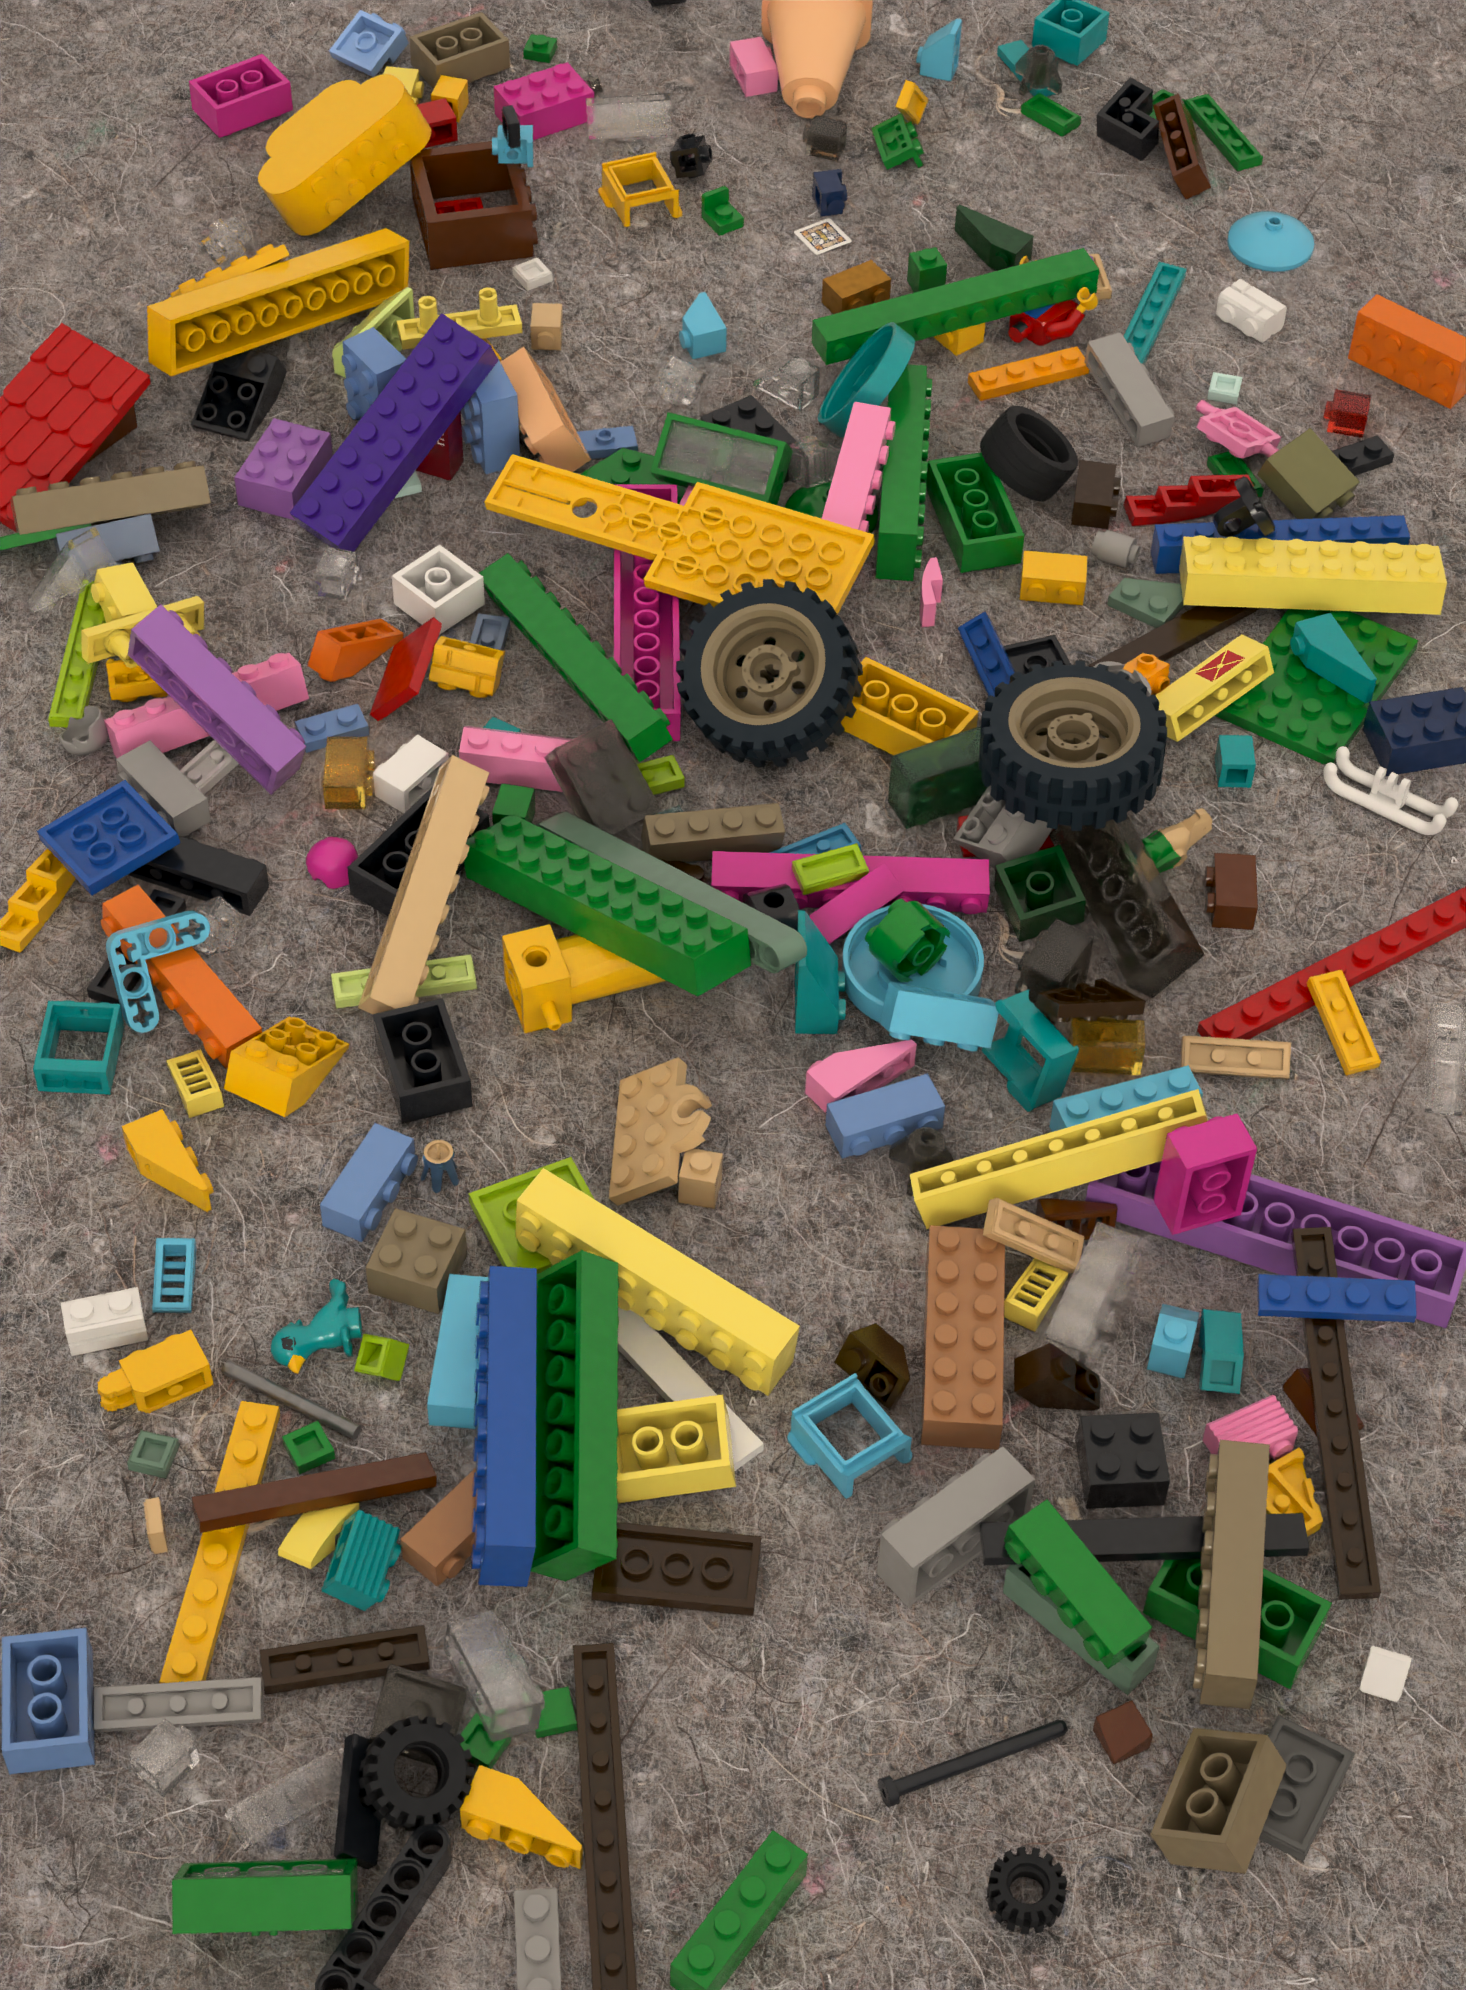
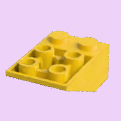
M289 1016L231 1051L224 1089L280 1116L286 1117L307 1102L348 1050L349 1043L338 1039L331 1032L320 1031L307 1025L303 1019Z

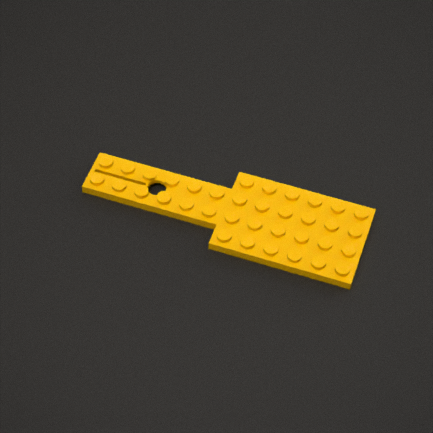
M514 454L509 458L484 501L487 510L652 560L653 563L644 577L646 588L704 606L710 603L713 607L723 601L720 594L728 589L734 595L742 591L741 584L751 582L754 588L763 587V579H773L777 586L784 588L785 581L796 583L802 592L808 587L817 593L822 602L826 599L838 615L875 543L874 534L700 482L695 484L683 506ZM587 501L597 506L596 512L587 518L577 517L573 513L575 506H583Z

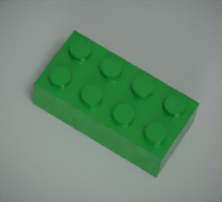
M982 452L929 460L926 490L960 573L1020 564L1025 535L1001 480L988 466Z
M1200 1559L1165 1560L1148 1589L1143 1609L1145 1615L1194 1640L1196 1639L1197 1623H1199L1200 1612L1198 1610V1593L1202 1578ZM1263 1568L1258 1673L1291 1690L1325 1626L1332 1602Z

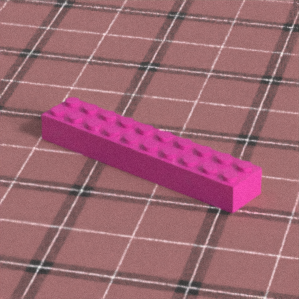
M614 484L678 504L677 485ZM614 549V660L622 670L621 675L623 676L627 673L633 679L638 688L637 692L639 693L643 690L648 695L654 705L653 709L660 708L667 716L670 725L666 728L673 739L672 741H680L681 705L680 694L677 688L680 676L676 672V661H680L679 597L645 587L644 577L653 563L652 560ZM614 735V741H619Z

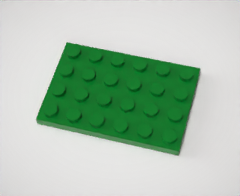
M1288 609L1263 643L1269 648L1274 673L1215 716L1321 764L1326 765L1330 762L1336 764L1337 749L1342 746L1348 747L1364 724L1369 702H1362L1305 667L1299 656L1292 652L1290 645L1295 623L1327 613L1333 615L1377 678L1371 701L1382 699L1415 652L1418 640L1351 611Z

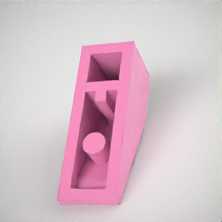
M911 1039L833 1053L823 1061H816L806 1071L805 1094L826 1113L828 1103L884 1087L915 1065L917 1044Z

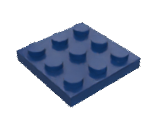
M126 780L37 831L40 841L92 896L181 843L178 833Z

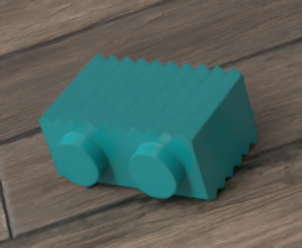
M358 1510L345 1520L342 1525L343 1528L340 1532L338 1543L335 1546L336 1549L321 1591L366 1611L376 1602H382L388 1592L390 1581L385 1579L388 1568H391L396 1563L401 1552V1545L397 1544L400 1529L399 1527H393L392 1524H386L384 1520H379L378 1517L366 1514L363 1510Z

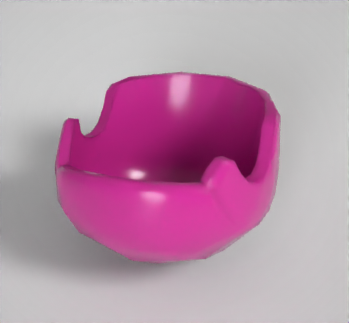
M326 837L311 847L306 856V866L314 881L318 878L328 888L335 889L349 884L347 867L359 856L350 841L344 838Z

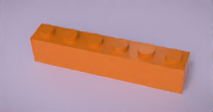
M136 885L102 903L103 919H101V926L109 937L118 930L166 916L143 889ZM171 924V927L173 928L175 934L180 933V932L174 927V925ZM154 929L149 936L150 944L153 947L164 945L167 940L165 929ZM121 939L122 952L127 960L130 961L127 949L132 947V943ZM192 946L146 959L152 986L155 985L162 993V998L170 1010L175 1009L179 1013L186 1029L192 1035L196 1034L202 1040L207 1054L212 1059L217 1058L225 1069L228 1068L232 1050L262 1033V1027Z

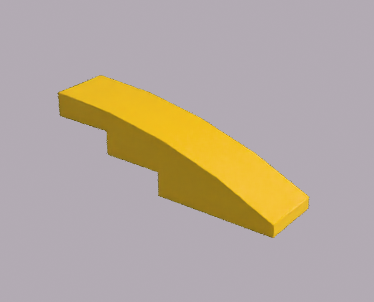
M48 848L26 870L27 881L8 900V912L0 919V946L21 953L59 906L76 879Z

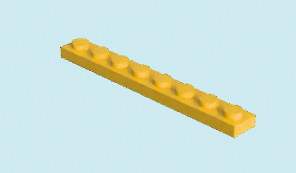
M247 1401L240 1402L214 1493L261 1484L280 1418L279 1406ZM249 1524L202 1533L159 1683L206 1680Z

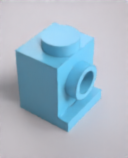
M498 125V137H492V155H498V163L527 164V167H533V125H520V147L510 148L502 131V125Z

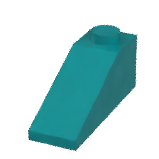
M1327 613L1296 622L1293 637L1290 639L1292 652L1299 656L1305 667L1362 702H1371L1377 678L1333 615Z

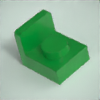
M726 186L702 194L701 217L719 236L744 227V217L729 203V189Z

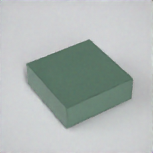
M141 1430L128 1459V1469L166 1479L180 1446L178 1438Z

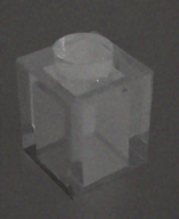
M326 546L314 571L316 595L342 601L348 600L359 576L357 552Z
M164 1719L129 1754L134 1774L164 1798L200 1762L196 1748L197 1739L183 1725H179L176 1728L168 1720Z

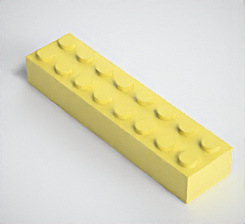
M1199 535L1183 537L1179 565L1183 605L1441 615L1447 586L1439 546L1429 544L1400 545L1398 543L1370 544L1362 541L1343 543L1331 540L1316 542L1300 539L1289 541L1271 540L1269 538H1209Z
M543 1168L517 1199L515 1238L518 1239L525 1249L531 1252L537 1251L546 1258H549L552 1265L581 1250L618 1263V1307L638 1314L653 1329L663 1330L670 1334L683 1348L695 1350L702 1354L715 1368L723 1371L727 1370L740 1378L747 1388L754 1391L759 1390L768 1396L793 1363L800 1328L798 1324Z

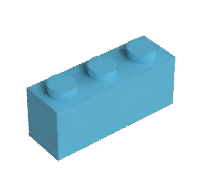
M889 982L880 1024L889 1031V1036L897 1039L910 1040L911 1036L923 1037L924 1042L932 1045L944 1046V1042L947 1041L957 1043V1047L964 1050L978 1051V1047L991 1049L999 1013L996 1010L995 1002L989 998Z

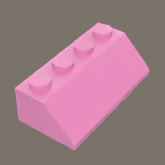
M465 726L462 732L459 758L490 772L486 783H503L591 796L599 742Z

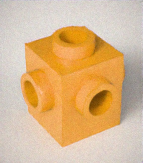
M1142 653L1127 662L1123 670L1132 674L1134 670L1141 673L1151 686V695H1157L1170 685V679L1168 678L1170 664L1157 659L1154 655Z

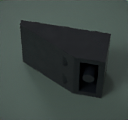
M247 350L215 361L192 420V427L249 442L277 400L287 371L279 358L266 353Z

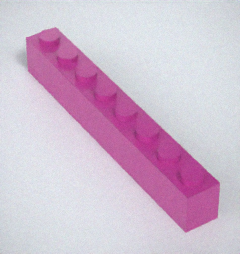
M712 852L711 886L741 902L745 893L786 883L790 886L799 909L820 908L857 881L803 896L792 870V861L816 854ZM863 856L869 873L885 862L905 890L883 907L891 905L898 899H904L906 902L918 901L921 904L935 906L948 912H963L965 914L987 913L990 895L989 859Z

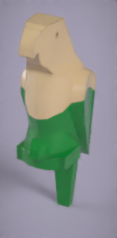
M1200 808L1195 810L1196 813L1190 818L1164 829L1155 830L1144 839H1139L1137 836L1129 838L1127 849L1129 855L1124 860L1123 866L1100 878L1098 883L1105 887L1133 877L1139 881L1180 866L1187 859L1189 848L1212 830L1211 816L1205 809Z

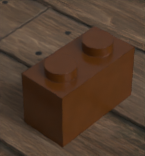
M1214 853L1212 867L1206 866L1204 886L1210 887V892L1206 894L1205 913H1211V926L1214 928L1253 930L1258 910L1256 855Z

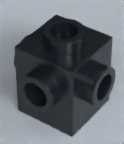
M682 135L677 139L672 150H670V161L672 167L675 168L677 178H696L704 175L713 159L712 149L710 145L706 144L705 135Z

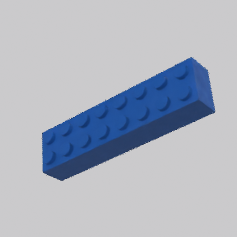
M490 1266L487 1281H480L479 1302L476 1304L475 1325L478 1326V1335H476L475 1359H478V1369L475 1370L474 1392L477 1393V1403L474 1406V1427H477V1435L474 1438L473 1461L476 1462V1472L473 1474L472 1496L476 1497L472 1513V1533H475V1544L472 1545L471 1569H478V1585L527 1587L536 1548L537 1268Z

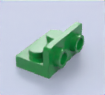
M902 113L871 128L887 170L902 164L912 157L918 168L924 166L920 156L924 154V150L919 139L916 138L918 137L916 128L912 121L906 122Z

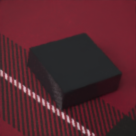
M513 105L504 106L502 109V131L510 148L520 147V122Z

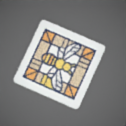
M830 218L794 231L815 255L852 242Z

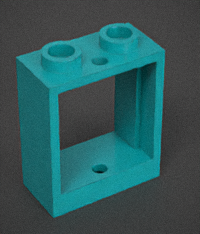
M71 1000L48 1001L33 1066L38 1091L111 1095L125 1027L120 1004L74 1002ZM61 1030L108 1032L103 1061L56 1059L55 1054Z

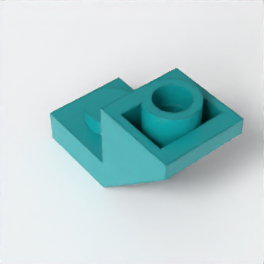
M1202 1308L1198 1347L1203 1349L1199 1389L1240 1394L1244 1359L1241 1313Z

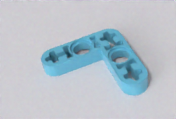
M195 911L181 912L118 930L107 939L106 952L123 1018L126 1024L133 1030L140 1033L149 1032L155 1028L159 1021V1011L146 959L204 942L209 936L210 924L208 919L202 914ZM190 919L200 924V927L195 929L196 935L194 936L188 932L175 934L171 927V924L174 923V927L179 930L187 928ZM156 928H163L167 933V940L160 947H153L149 942L150 933ZM121 939L132 943V947L127 949V955L130 961H137V965H126L124 955L116 952L115 948L121 946ZM131 972L139 973L142 978L140 987L135 991H127L123 985L125 976ZM139 998L142 1009L149 1012V1015L144 1017L145 1023L141 1024L136 1019H133V1016L138 1014V1008L135 1002L130 1001L128 1003V999Z

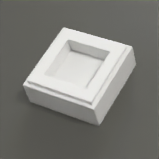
M538 257L512 267L513 276L527 291L553 282L552 272Z

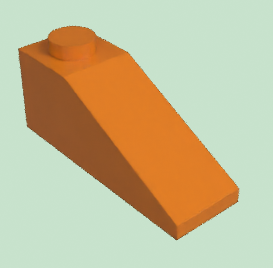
M383 619L318 631L307 666L318 672L320 678L330 682L352 677L401 641L404 633Z

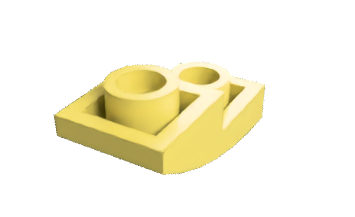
M359 1503L303 1513L278 1548V1556L312 1569L335 1550V1536L341 1532L345 1520L359 1510Z

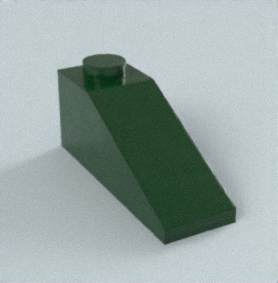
M959 204L956 207L955 232L988 267L998 271L1020 265V260L1024 256H1027L1029 261L1031 260L1033 235Z

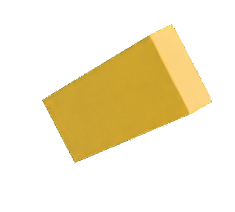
M1342 969L1309 977L1306 984L1345 1075L1378 1068L1381 1064L1380 1057Z

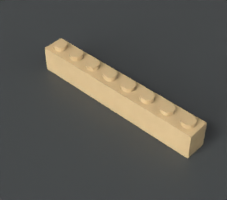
M454 755L439 768L358 1005L359 1009L371 1014L418 1004L419 997L415 996L418 985L421 986L428 975L429 966L425 964L428 955L434 952L439 942V935L436 934L438 925L444 922L449 912L450 906L446 904L448 895L454 892L459 882L460 876L456 874L458 865L464 862L469 852L470 846L466 844L468 835L474 832L479 822V816L476 815L478 805H482L489 791V786H486V782L490 772Z

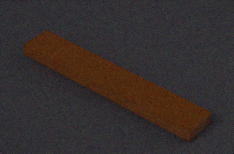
M423 1452L191 1497L192 1509L200 1533L433 1488L437 1487V1475L427 1453Z

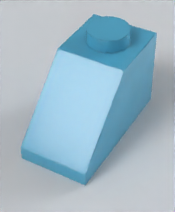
M956 18L928 36L924 47H919L916 60L917 63H920L919 75L946 81L952 80L959 63L962 19Z
M706 292L699 293L683 316L682 331L679 332L681 346L683 349L687 348L692 359L726 352L727 328Z
M1162 1304L1147 1370L1185 1378L1199 1312Z

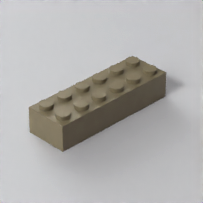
M195 461L183 462L173 466L174 470L165 472L163 466L144 469L145 471H142L143 475L134 477L132 471L115 473L111 476V480L101 482L100 476L81 479L79 486L69 487L68 481L49 484L48 491L37 492L36 487L17 489L16 496H12L10 499L16 533L22 535L89 523L93 526L150 513L151 516L206 507L211 504L204 465L196 466Z
M1220 1440L1218 1453L1210 1454L1205 1481V1495H1207L1202 1528V1533L1205 1534L1200 1559L1202 1578L1198 1593V1610L1200 1612L1195 1639L1197 1657L1193 1672V1688L1200 1689L1199 1704L1241 1709L1251 1708L1258 1679L1269 1444Z

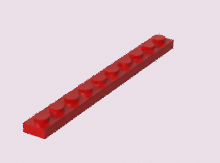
M1466 886L1200 1021L1197 1032L1202 1037L1249 1040L1315 1006V1002L1306 984L1309 977L1342 969L1350 988L1466 928Z

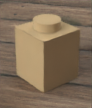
M532 303L531 350H561L563 332L562 304Z
M695 1148L685 1151L679 1173L678 1203L715 1209L722 1181L723 1153Z

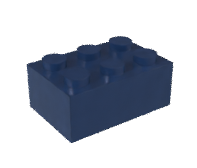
M1463 687L1369 702L1363 731L1380 766L1387 769L1385 776H1389L1392 772L1404 774L1466 763V692Z

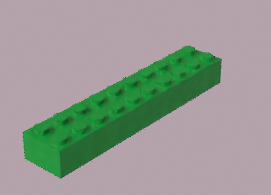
M519 816L504 817L499 823L487 829L477 831L474 836L466 841V844L470 846L464 860L466 877L697 997L751 966L748 929Z

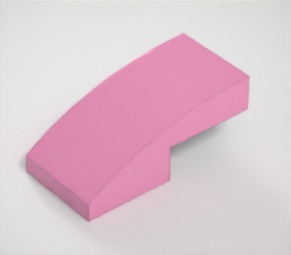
M937 557L930 558L922 578L920 598V621L922 627L934 626L936 603H941L943 578Z

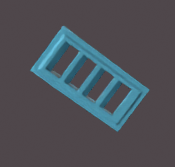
M156 1238L153 1313H191L197 1247L195 1238ZM166 1257H186V1262L166 1261ZM165 1269L185 1270V1275L164 1274ZM163 1283H184V1288H163ZM162 1295L184 1296L183 1302H162Z

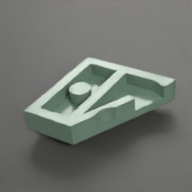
M1124 578L1108 596L1107 603L1108 606L1154 628H1158L1171 621L1185 606L1183 605L1181 584Z

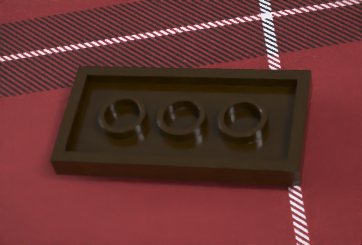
M617 1522V1559L595 1568L592 1600L753 1616L762 1536Z

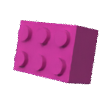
M263 54L189 81L193 111L219 138L229 136L234 132L255 126L260 122L293 110L290 81Z
M568 62L494 86L495 115L502 122L503 107L513 105L520 125H533V140L595 120L594 91Z
M1238 1113L1226 1117L1217 1116L1205 1123L1191 1127L1182 1126L1167 1133L1154 1202L1172 1235L1241 1215L1257 1147Z

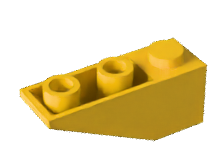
M163 1109L122 1126L126 1149L141 1175L206 1212L212 1210L209 1195L214 1193L212 1184L206 1173L199 1174L196 1168L199 1165L193 1149L190 1146L186 1148L181 1142L184 1140L176 1120L170 1122Z
M479 1765L472 1780L470 1792L465 1796L460 1808L461 1827L469 1835L477 1839L488 1840L492 1838L505 1843L509 1849L517 1853L528 1854L532 1852L544 1856L549 1863L557 1867L567 1868L572 1866L581 1869L583 1865L582 1845L519 1778Z

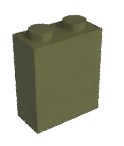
M1311 428L1267 458L1257 474L1297 519L1329 518L1333 514L1335 507L1343 508L1354 499L1353 491L1360 483Z

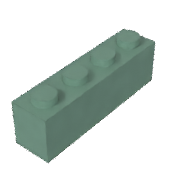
M1010 1565L1007 1568L1003 1593L1127 1696L1154 1669L1159 1645L1150 1637H1148L1143 1645L1110 1669H1107L1101 1660L1095 1661L1086 1651L1083 1644L1084 1639L1075 1628L1070 1629L1062 1622L1057 1613L1058 1607L1048 1595L1043 1596L1036 1590L1031 1581V1574L1024 1565Z

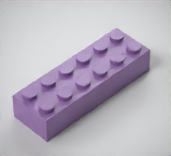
M160 604L131 629L128 656L272 795L300 769L306 749L303 737L295 729H288L280 721L281 718L278 712L272 706L264 705L256 697V692L246 681L240 682L232 674L231 667L221 657L216 658L207 650L206 642L198 634L192 635L184 627L182 619L173 610L168 611Z

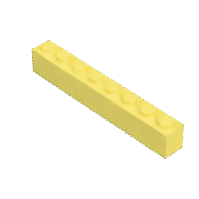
M1199 1089L910 1174L914 1201L926 1229H929L930 1225L941 1226L985 1213L988 1209L989 1200L999 1198L1010 1204H1016L1162 1161L1167 1133L1182 1126L1191 1127L1208 1121Z

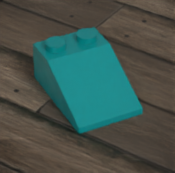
M798 910L797 931L805 940L807 955L795 963V1034H838L839 1020H845L846 999H839V992H845L844 971H838V956L807 912Z

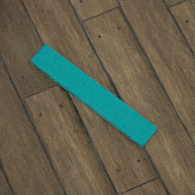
M1163 262L1158 263L1123 336L1127 343L1130 342L1132 344L1135 356L1144 365L1186 277L1187 269Z

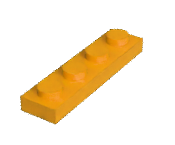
M1075 346L968 373L967 383L979 401L1086 375L1089 374V369L1085 364L1084 355Z

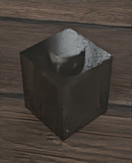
M815 115L810 126L806 125L803 132V142H806V155L838 162L846 147L847 122Z

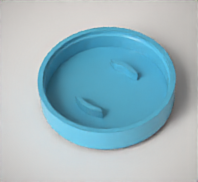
M922 904L949 930L950 938L945 936L943 942L947 945V948L940 960L922 976L916 972L909 976L913 981L904 983L896 979L870 953L869 944L865 941L867 932L888 915V909L891 905L877 909L863 917L849 932L843 948L842 971L845 973V991L849 999L862 1013L880 1023L889 982L978 997L982 983L984 954L976 934L964 921L948 911Z

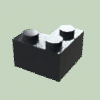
M1130 77L1097 113V136L1140 161H1143L1159 143V121L1149 116L1153 112V89Z

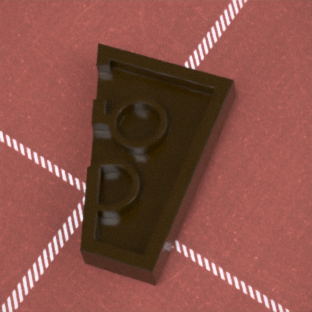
M1101 978L1095 980L1094 986L1084 982L1077 984L1076 990L1062 987L1040 992L1037 996L1036 1007L1048 1013L1049 1018L1057 1022H1070L1071 1018L1098 1021L1099 1017L1102 1016L1125 1020L1128 1018V1015H1143L1146 1001Z

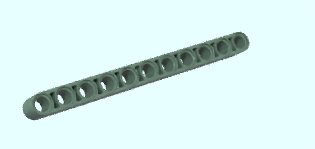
M562 811L536 824L571 843L748 929L751 962L771 973H778L807 955L805 940L795 929L566 811Z

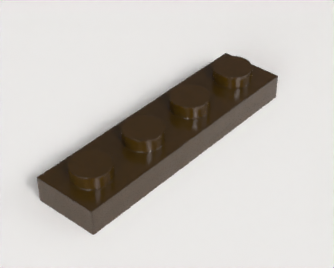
M424 1625L260 1650L265 1695L430 1669Z

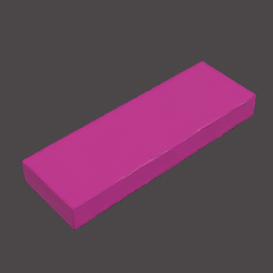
M884 862L813 912L809 917L830 945L851 930L863 917L882 908L905 890Z

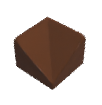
M1132 1700L1095 1718L1093 1731L1113 1765L1150 1748L1153 1734Z

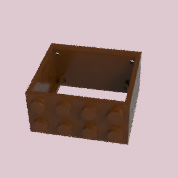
M492 141L422 149L409 160L412 201L430 270L534 257L533 245L538 244L536 227H533V221H537V211L535 203H532L530 186L526 185L525 168H521V164L498 163V155H492ZM509 190L513 205L437 214L433 199Z

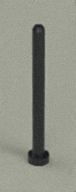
M1055 1720L893 1780L889 1775L878 1779L881 1797L888 1808L900 1803V1796L1064 1736L1068 1728L1065 1721Z

